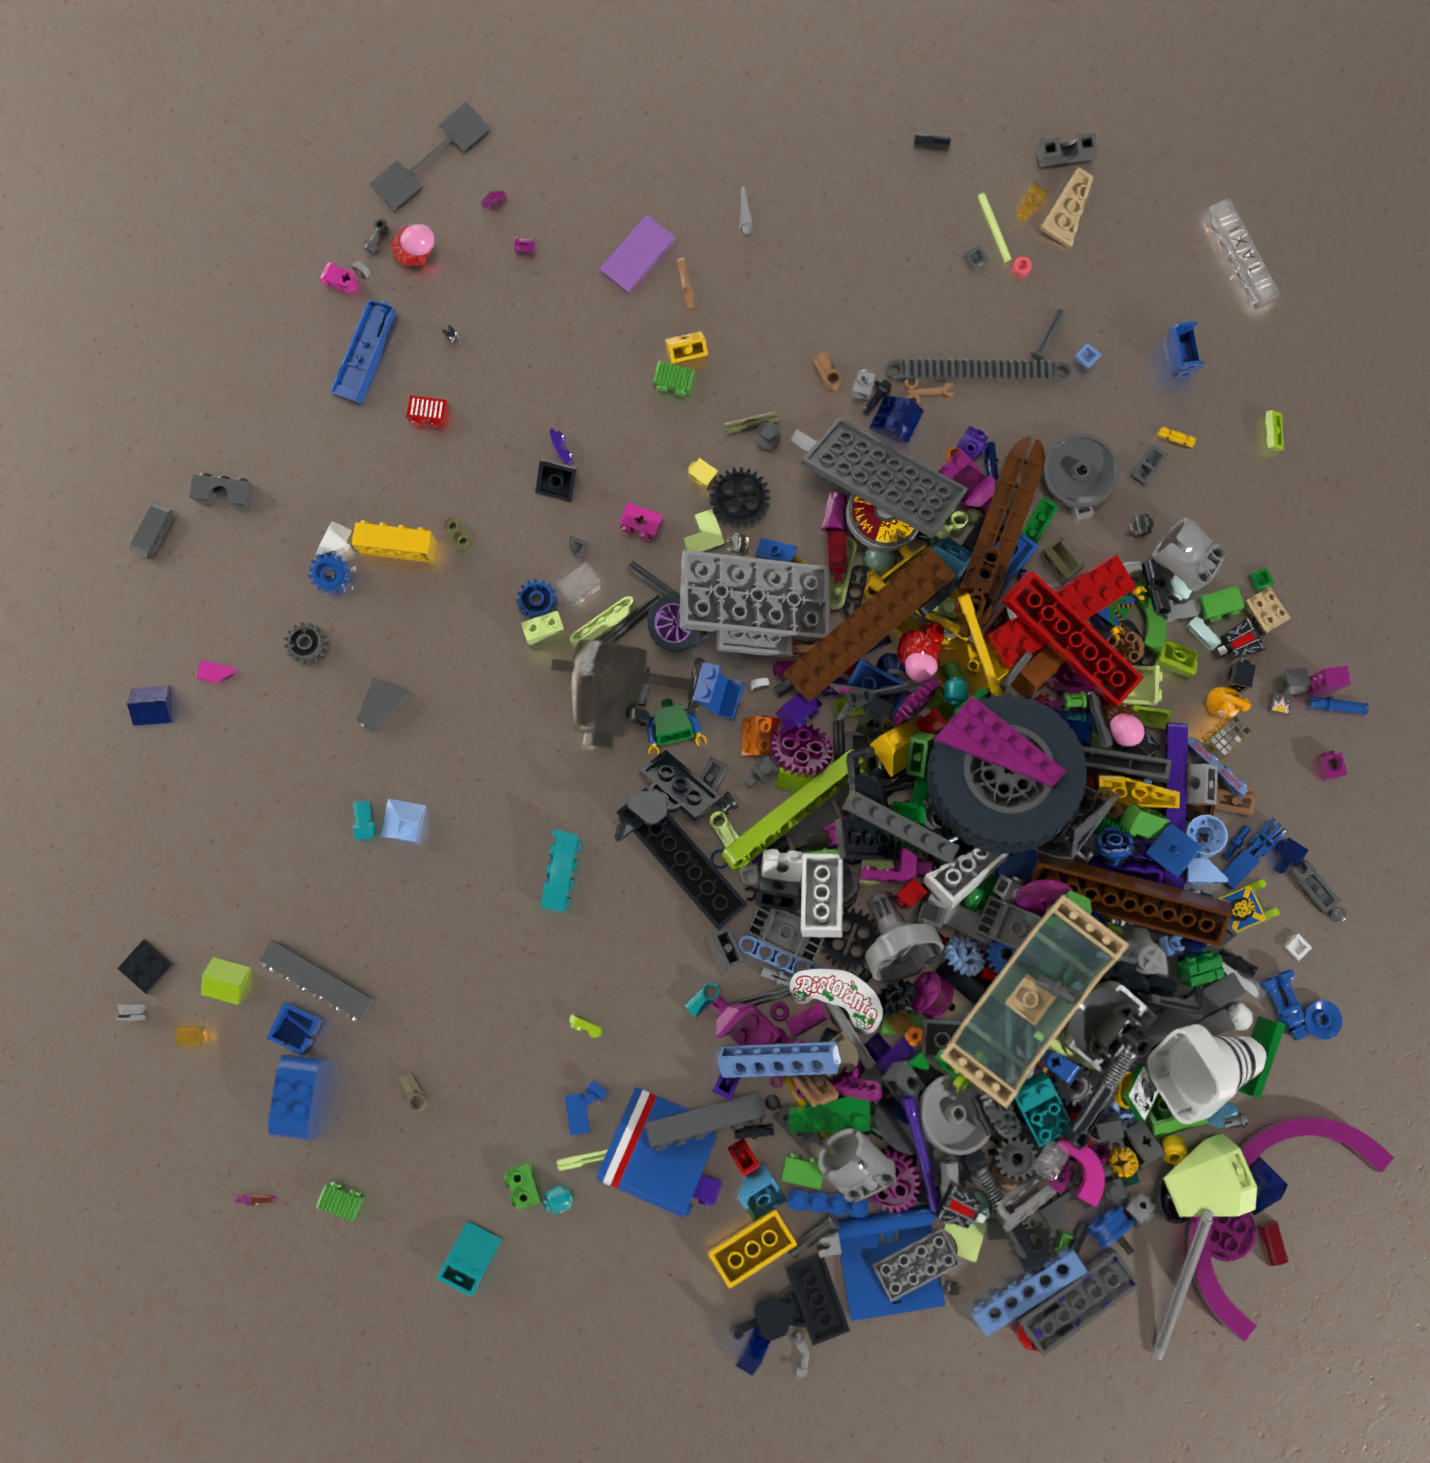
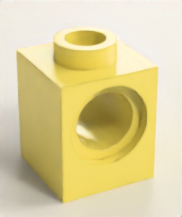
M701 458L697 462L693 461L688 467V478L705 490L710 487L718 476V471Z

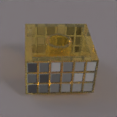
M1228 715L1215 724L1216 729L1208 731L1201 737L1203 740L1201 743L1208 753L1212 752L1220 760L1243 741L1252 730L1237 715L1232 717Z

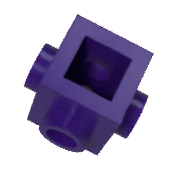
M969 426L956 447L963 449L969 457L976 458L979 453L983 455L988 447L986 442L989 437L982 430Z

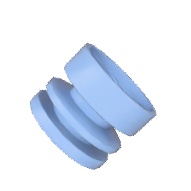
M1201 815L1186 824L1185 834L1203 847L1197 854L1201 855V858L1208 859L1226 846L1228 839L1227 829L1224 823L1217 817ZM1202 836L1204 840L1200 842L1198 839Z

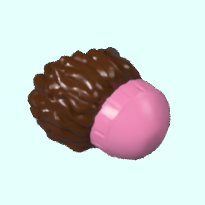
M1123 702L1120 706L1110 704L1103 706V713L1113 746L1133 747L1138 745L1144 737V727L1140 722L1137 711L1130 704Z

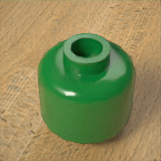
M978 885L961 902L971 911L982 910L987 904L988 892Z

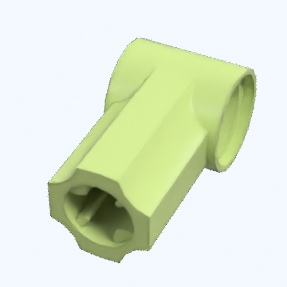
M716 811L710 816V824L726 848L739 838L723 812ZM723 819V824L717 826V821Z

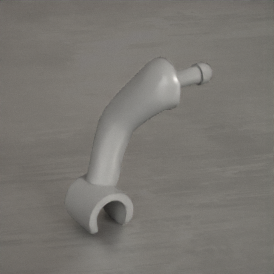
M795 1332L792 1335V1341L801 1352V1367L796 1366V1377L804 1379L808 1372L810 1352L803 1334Z

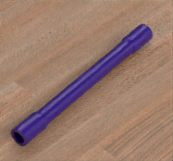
M907 1095L902 1098L924 1179L930 1211L936 1212L940 1204V1198L936 1190L915 1099L913 1095Z

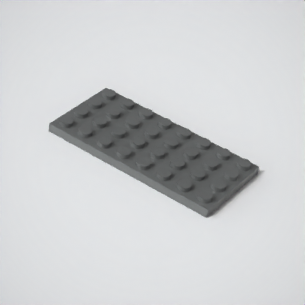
M840 417L835 420L801 461V465L931 538L935 536L968 491V488Z

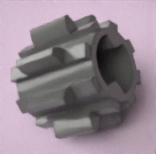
M1139 514L1131 518L1132 521L1129 523L1130 530L1134 532L1135 536H1143L1152 532L1154 522L1153 518H1149V514Z

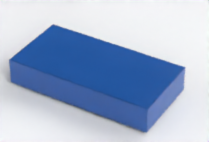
M585 1093L565 1095L570 1135L590 1133L587 1106L583 1101Z

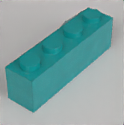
M554 829L553 836H555V842L552 843L550 848L551 862L549 861L547 865L546 877L548 878L544 882L540 908L565 913V909H569L571 898L568 897L569 889H573L574 878L571 877L573 870L576 871L578 859H575L576 852H580L582 840H579V836L576 834Z

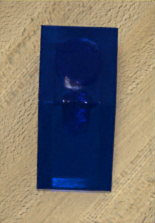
M759 1327L752 1330L735 1365L752 1376L761 1365L771 1342L762 1337Z

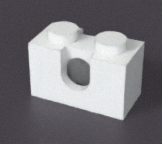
M763 849L761 877L801 882L802 852L790 850L787 853H779L776 849Z

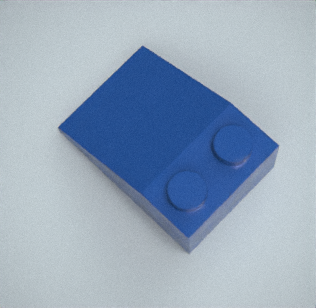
M860 659L846 686L877 690L906 683ZM909 691L880 697L894 704L891 711L894 713L893 717L896 715L897 709L902 705ZM869 702L864 704L863 707L867 708Z

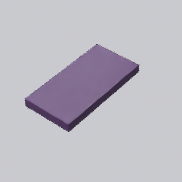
M646 214L599 268V271L626 293H629L675 240V236Z

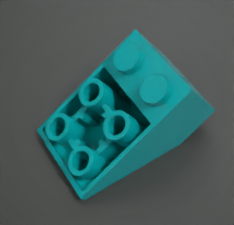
M1043 1071L1034 1074L1029 1080L1023 1082L1013 1101L1038 1146L1041 1147L1063 1135L1064 1127L1071 1120L1050 1078Z
M467 1221L436 1279L472 1297L502 1239Z

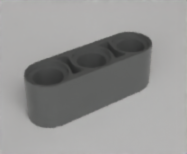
M156 502L152 503L130 544V551L149 559L171 521L173 510Z

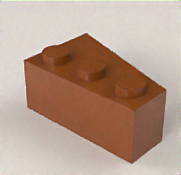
M1047 644L1043 646L1044 649L1041 652L1036 651L1032 655L1031 661L1024 666L1012 684V687L1022 697H1026L1025 699H1031L1034 692L1039 688L1041 689L1045 685L1044 683L1066 664Z

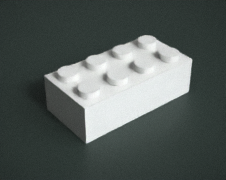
M803 854L802 937H842L843 859H839V854Z

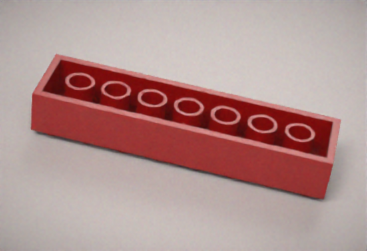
M1114 555L1058 588L1055 592L1086 620L1137 587L1118 555ZM1017 615L983 635L1002 669L1015 665L1026 652H1031L1032 654L1046 645Z
M1026 572L1002 599V602L1110 705L1120 706L1144 679L1142 674L1035 572Z

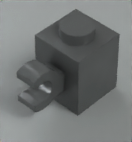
M767 755L752 766L754 774L745 779V783L749 787L758 780L765 784L779 773V769Z
M1119 1111L1102 1114L1096 1124L1100 1142L1108 1141L1110 1150H1113L1112 1144L1114 1142H1118L1120 1147L1124 1148L1123 1130H1127L1125 1119L1120 1118Z
M1102 1166L1105 1177L1102 1194L1103 1201L1109 1204L1127 1198L1121 1178L1113 1177L1110 1166Z

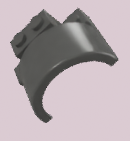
M1114 981L1101 982L1094 986L1063 1027L1064 1039L1069 1047L1104 1076H1108L1107 1073H1111L1109 1070L1112 1071L1111 1067L1114 1068L1113 1064L1116 1065V1057L1124 1049L1122 1043L1124 1035L1132 1029L1146 1031L1158 1016L1120 983ZM1130 1009V1014L1127 1017L1121 1011ZM1095 1042L1102 1047L1098 1051H1094Z

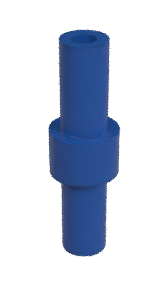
M1244 825L1238 835L1232 838L1230 846L1222 855L1225 859L1229 860L1234 852L1241 848L1244 843L1243 840L1251 830L1249 826Z

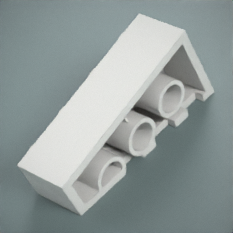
M976 848L972 852L958 857L951 864H945L939 869L927 873L923 883L952 910L1005 862L1008 854H999V852L995 854L986 852L985 849L982 851Z

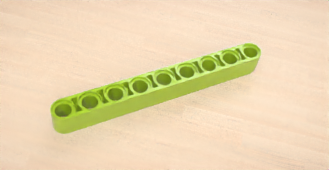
M854 749L846 752L725 848L721 856L734 871L740 870L762 853L763 849H767L849 783L846 757ZM862 757L859 758L860 774L867 767V762Z

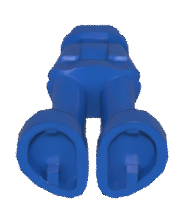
M1293 969L1260 981L1259 986L1262 990H1266L1277 1008V1015L1281 1018L1280 1021L1286 1024L1285 1027L1288 1029V1033L1292 1034L1294 1040L1297 1041L1309 1036L1305 1025V1012L1302 1010V1004L1297 1000L1291 987V980L1295 977ZM1277 982L1281 987L1289 1006L1285 1005L1277 988Z

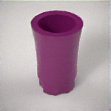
M829 493L825 517L821 527L822 532L846 531L847 533L846 508L848 503L845 493Z

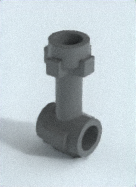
M377 219L373 225L376 229L369 241L366 240L364 243V250L371 254L378 250L379 247L376 244L380 236L385 235L389 230L384 219Z

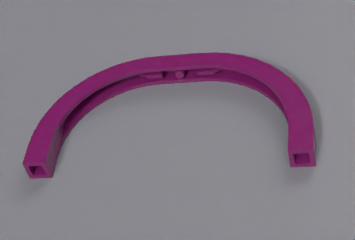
M1300 1117L1275 1122L1253 1133L1239 1146L1248 1168L1259 1155L1276 1143L1306 1135L1324 1137L1345 1146L1375 1172H1383L1395 1158L1378 1142L1362 1131L1345 1123L1322 1118ZM1191 1217L1188 1231V1252L1201 1217ZM1211 1224L1193 1274V1280L1200 1296L1212 1314L1238 1339L1245 1342L1257 1325L1230 1301L1217 1280L1210 1254Z

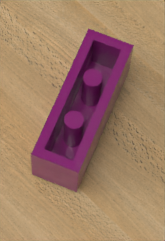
M1348 666L1325 668L1310 676L1311 686L1307 692H1309L1310 696L1333 694L1351 685Z

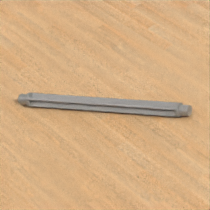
M1206 1209L1200 1218L1194 1240L1179 1277V1282L1154 1346L1153 1357L1161 1360L1163 1353L1166 1352L1171 1333L1213 1222L1212 1217L1214 1213Z

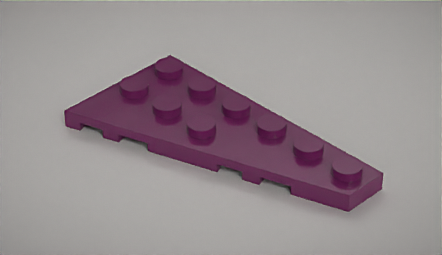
M973 696L968 699L934 739L937 743L946 744L955 750L959 749L973 757L999 767H1005L1010 769L1011 772L1028 776L1029 779L1053 787L1066 772V770Z

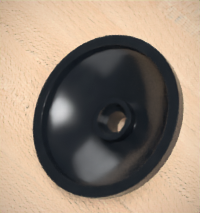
M1174 1165L1162 1175L1157 1184L1155 1205L1159 1215L1164 1220L1173 1224H1180L1186 1222L1191 1217L1179 1216L1164 1181V1177L1177 1166Z

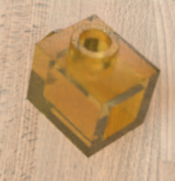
M176 1026L175 1046L199 1047L203 1046L207 1040L205 1026Z

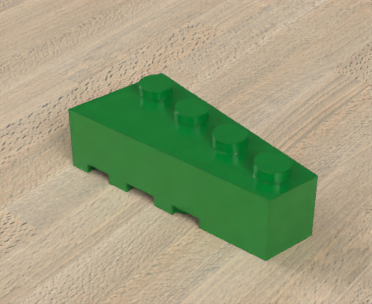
M838 1095L837 1100L822 1105L819 1103L816 1104V1107L806 1103L789 1108L790 1133L839 1132L845 1129L870 1131V1105L867 1100Z

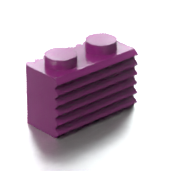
M816 1002V1005L809 1006V1008L792 1016L789 1020H785V1023L793 1038L829 1018L821 1003Z

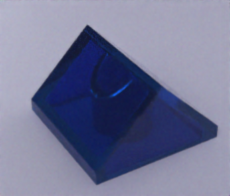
M171 685L131 689L127 707L133 726L172 723Z

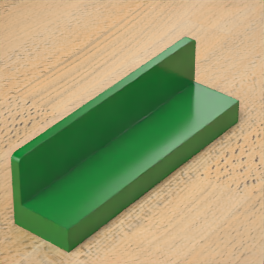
M1261 1016L1257 1017L1251 1038L1260 1043L1265 1049V1066L1260 1074L1236 1091L1261 1099L1286 1024Z

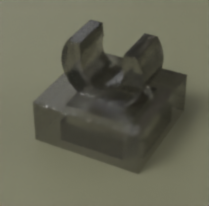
M733 533V537L727 539L728 542L732 543V548H727V551L741 556L748 555L749 537L741 533Z

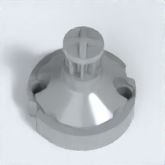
M890 891L880 892L872 896L867 902L869 909L873 911L877 919V927L881 935L866 952L865 960L873 978L879 982H894L912 977L920 973L925 967L933 965L944 952V945L936 928L929 924L906 923L903 915L898 912L894 903L895 898Z
M1132 923L1120 926L1124 932L1120 938L1129 944L1122 955L1137 958L1136 973L1143 975L1145 978L1154 974L1175 978L1178 957H1166L1159 941L1160 937L1168 936L1165 932L1140 927ZM1152 931L1157 934V940L1155 942H1153L1150 938V933Z

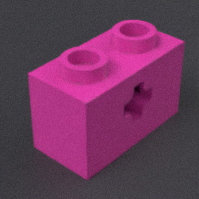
M627 502L620 520V528H623L622 531L628 534L637 533L642 539L648 541L651 539L656 540L663 522V515ZM641 520H644V524H641V526H638V522H641Z

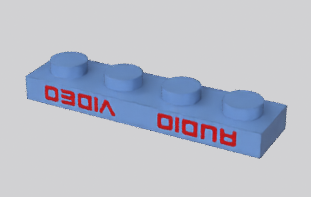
M1190 737L1188 739V752L1201 764L1218 766L1219 781L1240 800L1248 791L1246 784L1241 779H1236L1227 766H1222L1212 752L1208 753L1198 739Z

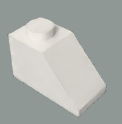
M331 521L315 555L320 554L324 556V551H327L328 554L334 551L335 555L347 552L349 547L352 548L353 531Z

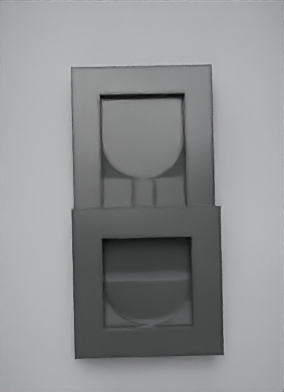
M1152 444L1131 475L1146 485L1168 454Z

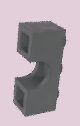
M1095 133L1076 135L1074 140L1066 143H1059V138L1040 140L1037 147L1039 167L1094 160L1098 151Z
M207 473L193 474L189 497L194 501L213 504L215 494L218 491L226 490L228 492L227 502L231 506L250 508L253 486L247 479L237 478V480H232L223 475H219L217 478L211 477Z
M1083 1176L1073 1181L1074 1185L1066 1188L1065 1191L1057 1192V1196L1047 1200L1037 1208L1052 1231L1057 1230L1070 1221L1065 1212V1207L1069 1201L1078 1200L1085 1209L1091 1207L1088 1203L1074 1196L1082 1182Z

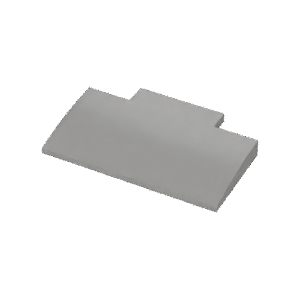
M683 550L680 586V628L717 632V651L790 658L792 656V640L816 642L821 641L830 633L828 566Z

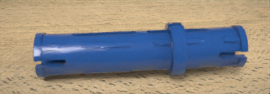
M1310 696L1308 703H1311L1308 704L1309 708L1325 709L1326 712L1334 710L1367 715L1369 708H1365L1369 706L1368 703L1338 700L1330 696L1327 698Z

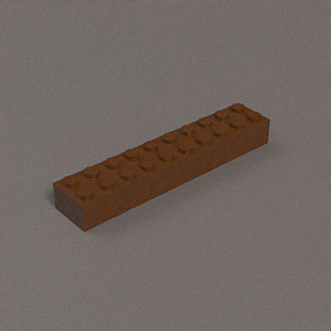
M929 547L783 673L784 677L807 703L811 702L946 586L956 575L937 553Z
M1038 852L1028 882L1031 883L1038 880L1062 882L1071 887L1075 893L1090 899L1091 913L1219 947L1233 915L1231 903L1225 900Z

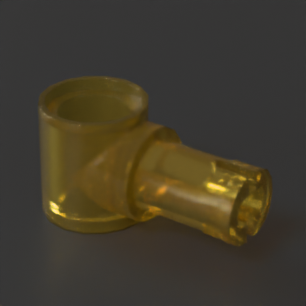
M1033 181L1025 193V201L1017 211V215L1022 219H1026L1034 207L1040 206L1049 191Z

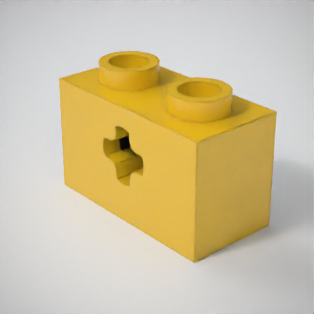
M701 331L665 339L668 357L672 364L708 355L706 340Z

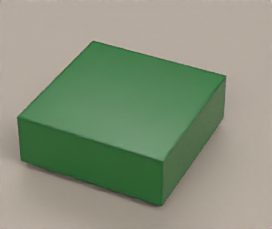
M1267 567L1248 575L1256 592L1275 584Z

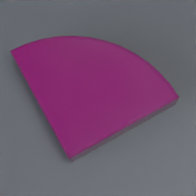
M490 191L481 201L483 208L491 207V203L497 200L499 202L504 200L506 194L504 191Z

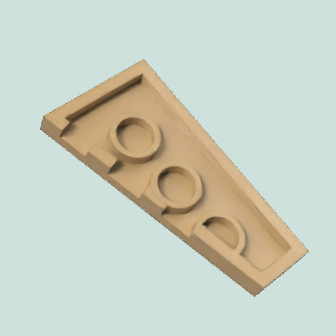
M1080 167L1076 168L1039 228L1068 249L1073 246V239L1077 232L1078 223L1084 210V203L1093 180V176Z

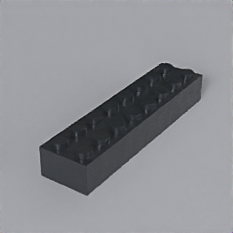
M627 803L616 812L619 817H625L628 821L636 817L628 809ZM667 814L656 825L643 823L633 831L636 837L717 930L724 927L748 906L745 900L670 814Z

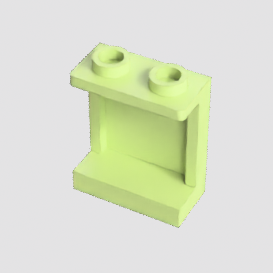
M558 611L521 623L531 649L567 638Z
M1132 665L1144 676V679L1123 703L1156 706L1158 701L1162 699V689H1159V682H1162L1163 672L1160 670V665Z

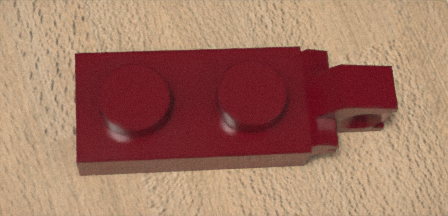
M827 531L828 568L830 574H834L835 584H842L843 573H847L848 569L846 531Z

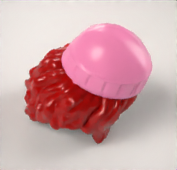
M422 224L405 225L391 240L390 247L393 258L403 266H424L426 257L434 246V234L429 227Z
M909 630L908 633H903L899 639L897 652L899 662L905 666L909 678L916 682L927 683L937 676L938 654L941 651V647L936 645V642L922 631Z

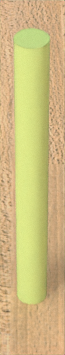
M982 193L978 198L1004 262H1010L1012 259L987 197L985 193Z

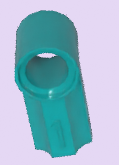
M370 801L352 803L355 840L376 838Z
M713 982L706 984L684 1006L696 1018L720 995L721 989L719 985ZM709 986H714L717 990V994L714 997H709L706 993Z

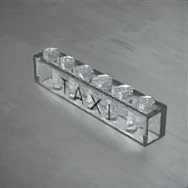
M1230 198L1210 206L1205 213V220L1208 225H1211L1215 239L1220 242L1224 256L1228 257L1232 271L1239 278L1241 288L1245 289L1249 303L1256 310L1275 301L1280 292Z

